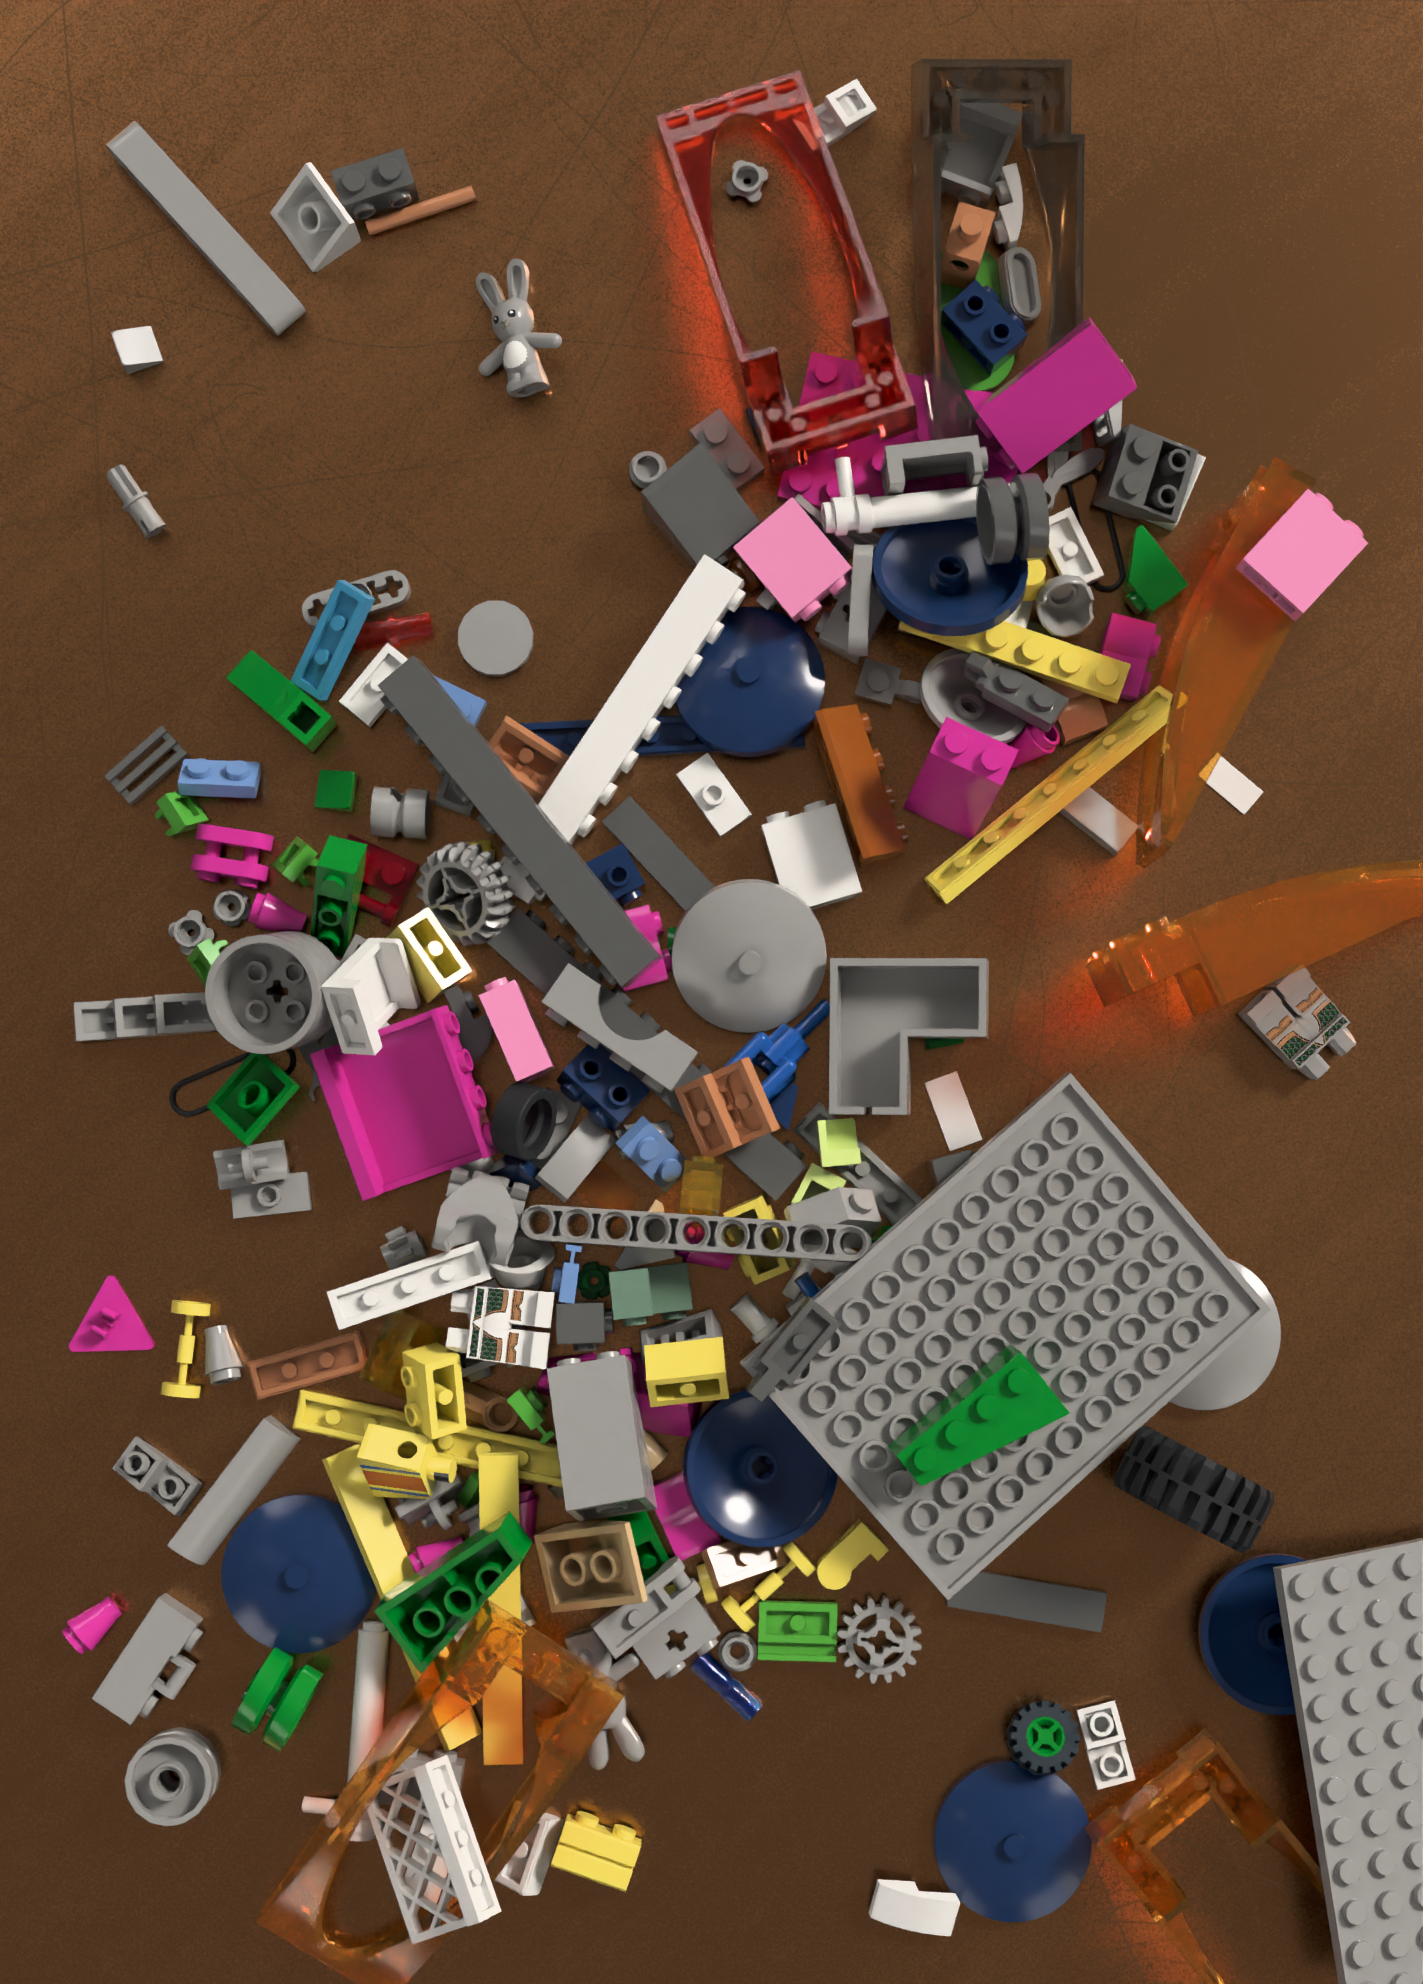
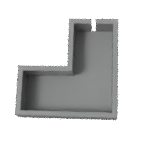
M830 958L829 1114L868 1115V1108H872V1115L911 1116V1038L988 1039V959Z

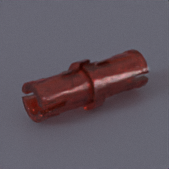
M428 611L422 614L397 618L395 614L387 615V619L366 622L356 638L357 647L391 642L392 645L400 644V640L433 636L430 613Z

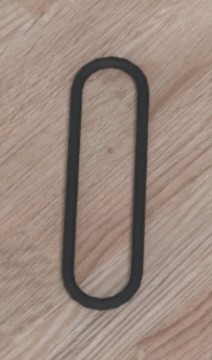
M1095 468L1091 472L1096 475L1099 482L1101 473ZM1072 482L1066 484L1071 508L1082 528ZM1105 509L1119 565L1120 577L1111 586L1100 585L1097 581L1091 584L1100 591L1111 592L1123 584L1125 566L1112 513Z
M292 1048L286 1050L290 1055V1065L285 1070L288 1074H291L296 1064L295 1052ZM246 1052L176 1083L169 1095L170 1106L174 1112L180 1116L191 1117L210 1110L206 1105L192 1111L180 1109L175 1102L177 1090L183 1085L245 1060L251 1052Z

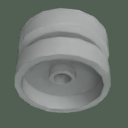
M177 1727L161 1731L150 1738L129 1762L124 1781L127 1799L135 1812L150 1823L173 1826L187 1822L200 1813L218 1789L222 1772L218 1752L211 1741L196 1730ZM169 1771L176 1772L180 1780L172 1779Z

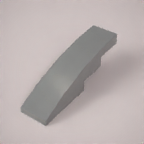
M205 992L73 1003L75 1042L217 1031L207 1011Z

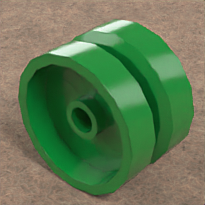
M275 1647L263 1666L258 1668L241 1698L242 1703L236 1712L231 1726L250 1735L258 1729L265 1716L270 1717L262 1734V1743L281 1752L310 1703L324 1673L306 1664L298 1669L290 1683L286 1682L293 1666V1656Z

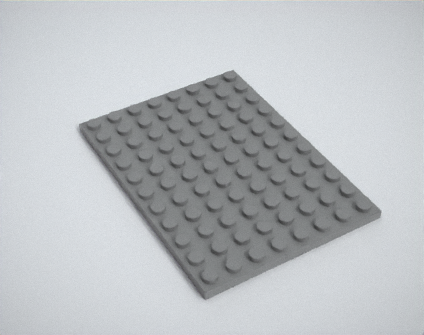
M1066 1072L875 1241L862 1258L853 1261L812 1297L814 1301L840 1321L841 1324L791 1386L787 1385L782 1391L774 1387L768 1395L949 1601L1271 1309L1070 1072ZM788 1320L740 1361L741 1365L753 1378L758 1373L752 1368L758 1361L757 1358ZM1012 1345L1021 1351L1070 1414L926 1485L920 1486L887 1446L1007 1346Z
M1423 1538L1273 1567L1338 1984H1423Z

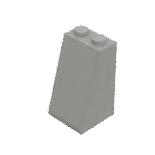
M608 1351L597 1354L596 1360L581 1362L579 1358H569L558 1361L557 1367L547 1368L566 1512L579 1522H586L657 1509L630 1360L625 1355H620L618 1351Z

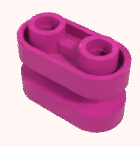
M198 824L195 840L207 844L205 855L193 854L190 870L198 872L197 879L220 883L221 876L235 878L234 885L257 889L258 882L266 883L269 867L258 864L260 852H272L273 836L240 829ZM222 846L244 849L243 860L220 858Z

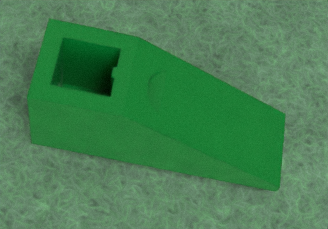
M250 650L226 677L227 680L312 753L337 726L336 721L330 714L253 650Z
M329 835L316 865L310 935L323 943L333 955L343 957L351 941L365 871L367 844Z

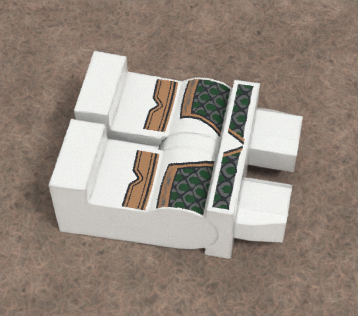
M475 1286L474 1290L463 1289L452 1292L451 1311L471 1314L470 1329L448 1327L446 1348L459 1353H466V1358L546 1369L550 1333L512 1329L513 1324L551 1328L555 1292Z

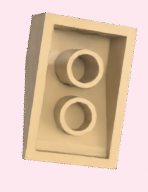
M591 1520L564 1523L534 1535L551 1613L637 1604L648 1601L629 1521Z

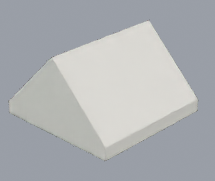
M311 162L305 163L270 214L311 271L317 272L360 243L361 239L355 222Z

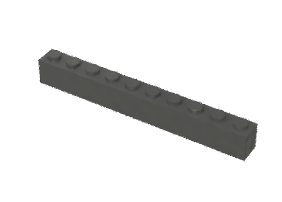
M415 656L410 657L378 684V687L385 694L380 698L385 707L394 716H397L399 713L409 724L404 728L407 734L418 746L424 743L433 753L428 758L432 765L442 776L446 773L450 774L457 783L453 787L457 796L467 806L471 802L481 813L477 817L479 823L491 836L496 832L505 842V845L501 847L504 854L515 866L520 862L530 873L525 877L529 885L538 895H542L544 892L554 903L550 907L551 912L564 926L568 922L578 933L574 940L588 956L594 952L603 964L598 968L612 986L619 983L621 987L627 988L662 959L657 950L420 659Z
M517 908L510 915L511 920L508 924L500 928L501 933L493 938L490 937L487 941L491 948L545 996L567 964H571L601 985L600 1011L605 1024L610 1030L630 1040H645L658 1035L657 1031L661 1026L644 1011L639 1017L628 1006L632 1000L617 986L610 991L600 982V979L603 977L602 973L588 960L581 965L573 958L571 954L575 949L560 935H557L553 940L542 929L547 924L531 909L524 914ZM603 1046L610 1054L613 1053L611 1050ZM703 1063L697 1068L691 1064L675 1088L710 1074L712 1071ZM634 1066L629 1070L640 1081L645 1075ZM642 1082L687 1122L674 1090L670 1092L664 1088L660 1094ZM775 1131L722 1153L774 1201L783 1194L807 1167L801 1161L806 1155L789 1140L784 1145L781 1144L772 1135Z

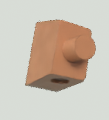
M963 202L958 203L937 273V282L965 289L976 279L995 212ZM953 260L963 261V262H965L969 267H966V268L958 267V266L954 265V264L952 263V261H953Z

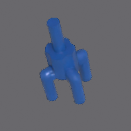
M822 999L794 1028L783 1023L769 1037L763 1032L755 1034L723 1067L750 1057L753 1067L758 1064L769 1075L761 1085L771 1105L795 1081L796 1063L810 1050L804 1039L830 1014V1004L825 999Z

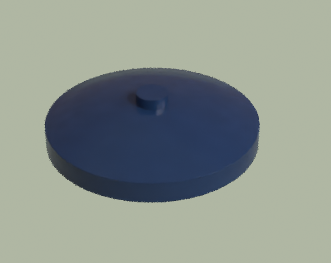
M976 517L890 526L881 536L874 552L872 579L880 601L897 619L926 633L941 636H966L989 630L1005 621L1014 613L1021 603L1026 590L1028 562L1021 560L1016 551L1010 563L997 565L986 563L979 542Z
M754 606L738 607L735 612L728 610L720 622L725 626L713 645L707 642L699 653L703 660L698 669L691 677L685 674L677 686L682 691L675 705L687 728L699 740L711 748L726 754L742 757L771 754L794 743L812 725L814 712L820 710L824 696L825 671L823 661L810 635L798 623H795L784 614Z
M744 1389L729 1394V1399L716 1401L698 1419L686 1443L683 1459V1477L687 1495L694 1510L711 1530L737 1544L751 1547H773L799 1538L821 1519L832 1500L838 1474L769 1395L763 1402H760Z
M307 1493L290 1494L264 1503L251 1512L238 1525L228 1542L223 1557L221 1571L223 1593L228 1608L236 1622L249 1636L272 1649L277 1647L288 1653L319 1651L346 1638L368 1614L377 1593L341 1504L325 1496Z
M1281 1553L1262 1554L1250 1557L1232 1566L1218 1578L1208 1592L1198 1623L1201 1655L1215 1682L1225 1693L1241 1705L1254 1711L1271 1715L1296 1714L1273 1567L1308 1561L1294 1555Z
M1012 1759L987 1762L973 1768L958 1779L940 1804L933 1832L936 1861L940 1873L952 1893H956L958 1899L974 1912L1002 1922L1034 1920L1061 1907L1078 1889L1090 1862L1092 1848L1090 1824L1086 1811L1074 1790L1058 1774L1034 1775L1030 1771L1021 1769L1019 1764Z

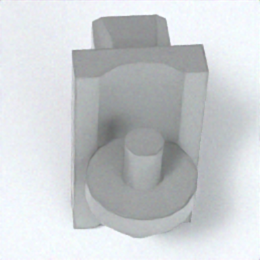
M284 1140L213 1152L219 1190L290 1178Z
M456 1472L452 1483L436 1481L433 1494L428 1499L397 1498L400 1505L395 1507L399 1518H404L409 1525L421 1519L426 1529L438 1522L445 1531L453 1527L449 1515L460 1509L455 1499L465 1485L466 1479Z

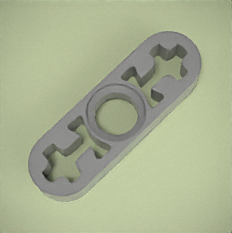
M854 545L848 656H868L874 545Z
M388 570L350 582V584L373 598L374 596L369 586L375 585L376 591L380 592L388 588L387 582L390 580H394L396 585L403 584V587L398 589V596L392 598L389 593L377 595L381 603L375 605L374 601L367 617L400 607L408 601L411 588L407 578L401 572ZM334 588L312 594L304 601L302 615L311 628L315 629L319 621L316 616L310 617V614L316 610L315 605L321 603L325 608Z

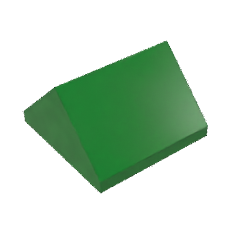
M250 1053L206 1106L243 1144L249 1146L302 1087V1084L268 1055Z

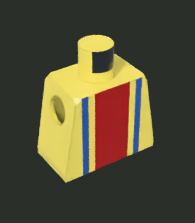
M369 1423L357 1455V1460L373 1496L428 1499L433 1494L436 1481L452 1483L457 1471L456 1460L438 1457L432 1440L427 1436Z

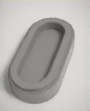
M1013 247L1000 256L997 264L1003 309L1008 314L1014 313L1026 324L1040 314L1042 306L1035 260L1029 251L1022 247Z

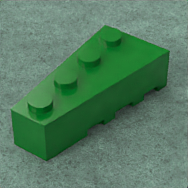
M1009 1345L887 1447L920 1486H923L1070 1414V1412L1022 1352Z
M509 1511L384 1595L374 1611L420 1674L425 1671L433 1659L450 1643L458 1631L475 1615L483 1603L523 1561L533 1542Z

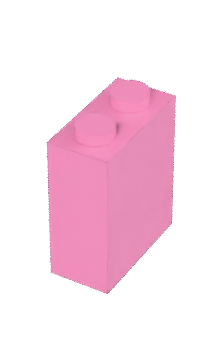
M1309 489L1304 492L1236 567L1241 574L1294 621L1313 604L1368 544L1363 538L1362 530L1350 520H1342L1332 511L1334 509L1333 505L1325 496L1320 493L1314 494Z
M793 497L733 547L739 557L795 623L801 618L804 621L812 618L822 608L820 602L830 593L833 596H837L852 583L849 578L852 576V567Z
M503 977L485 985L486 992L479 995L516 1082L528 1083L557 1070L523 991L516 980L509 982L506 977Z

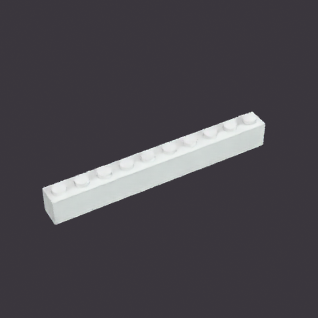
M705 554L538 804L571 846L578 835L584 838L591 830L596 821L592 814L600 803L607 805L618 788V786L613 784L621 771L627 774L639 756L635 752L642 739L649 741L660 725V721L656 719L664 706L670 709L676 702L682 691L677 686L685 674L691 677L703 660L699 653L707 642L712 645L714 644L725 626L720 623L728 610L735 612L746 595V592L742 590L745 585L743 579ZM504 855L501 862H504L501 871L503 875L511 876L507 882L508 888L515 890L514 895L528 904H533L536 899L542 902L547 894L544 892L542 895H538L529 885L525 877L530 873L520 862L515 866Z

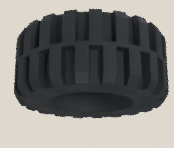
M1146 1425L1136 1431L1114 1475V1484L1119 1489L1242 1554L1252 1548L1274 1504V1493Z

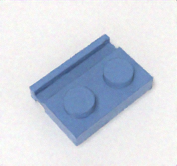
M565 1243L564 1249L569 1251L568 1261L562 1260L561 1268L554 1267L551 1292L558 1293V1302L574 1304L580 1265L574 1261L575 1252H581L582 1246Z

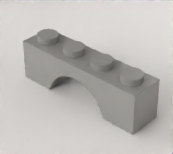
M568 963L542 1000V1003L548 1007L545 1015L563 1027L569 1021L581 1030L577 1037L594 1049H597L599 1044H602L613 1053L609 1059L626 1071H629L634 1066L645 1075L641 1081L661 1094L664 1088L672 1092L698 1055V1052L667 1030L645 1040H630L615 1034L605 1024L601 1015V985Z

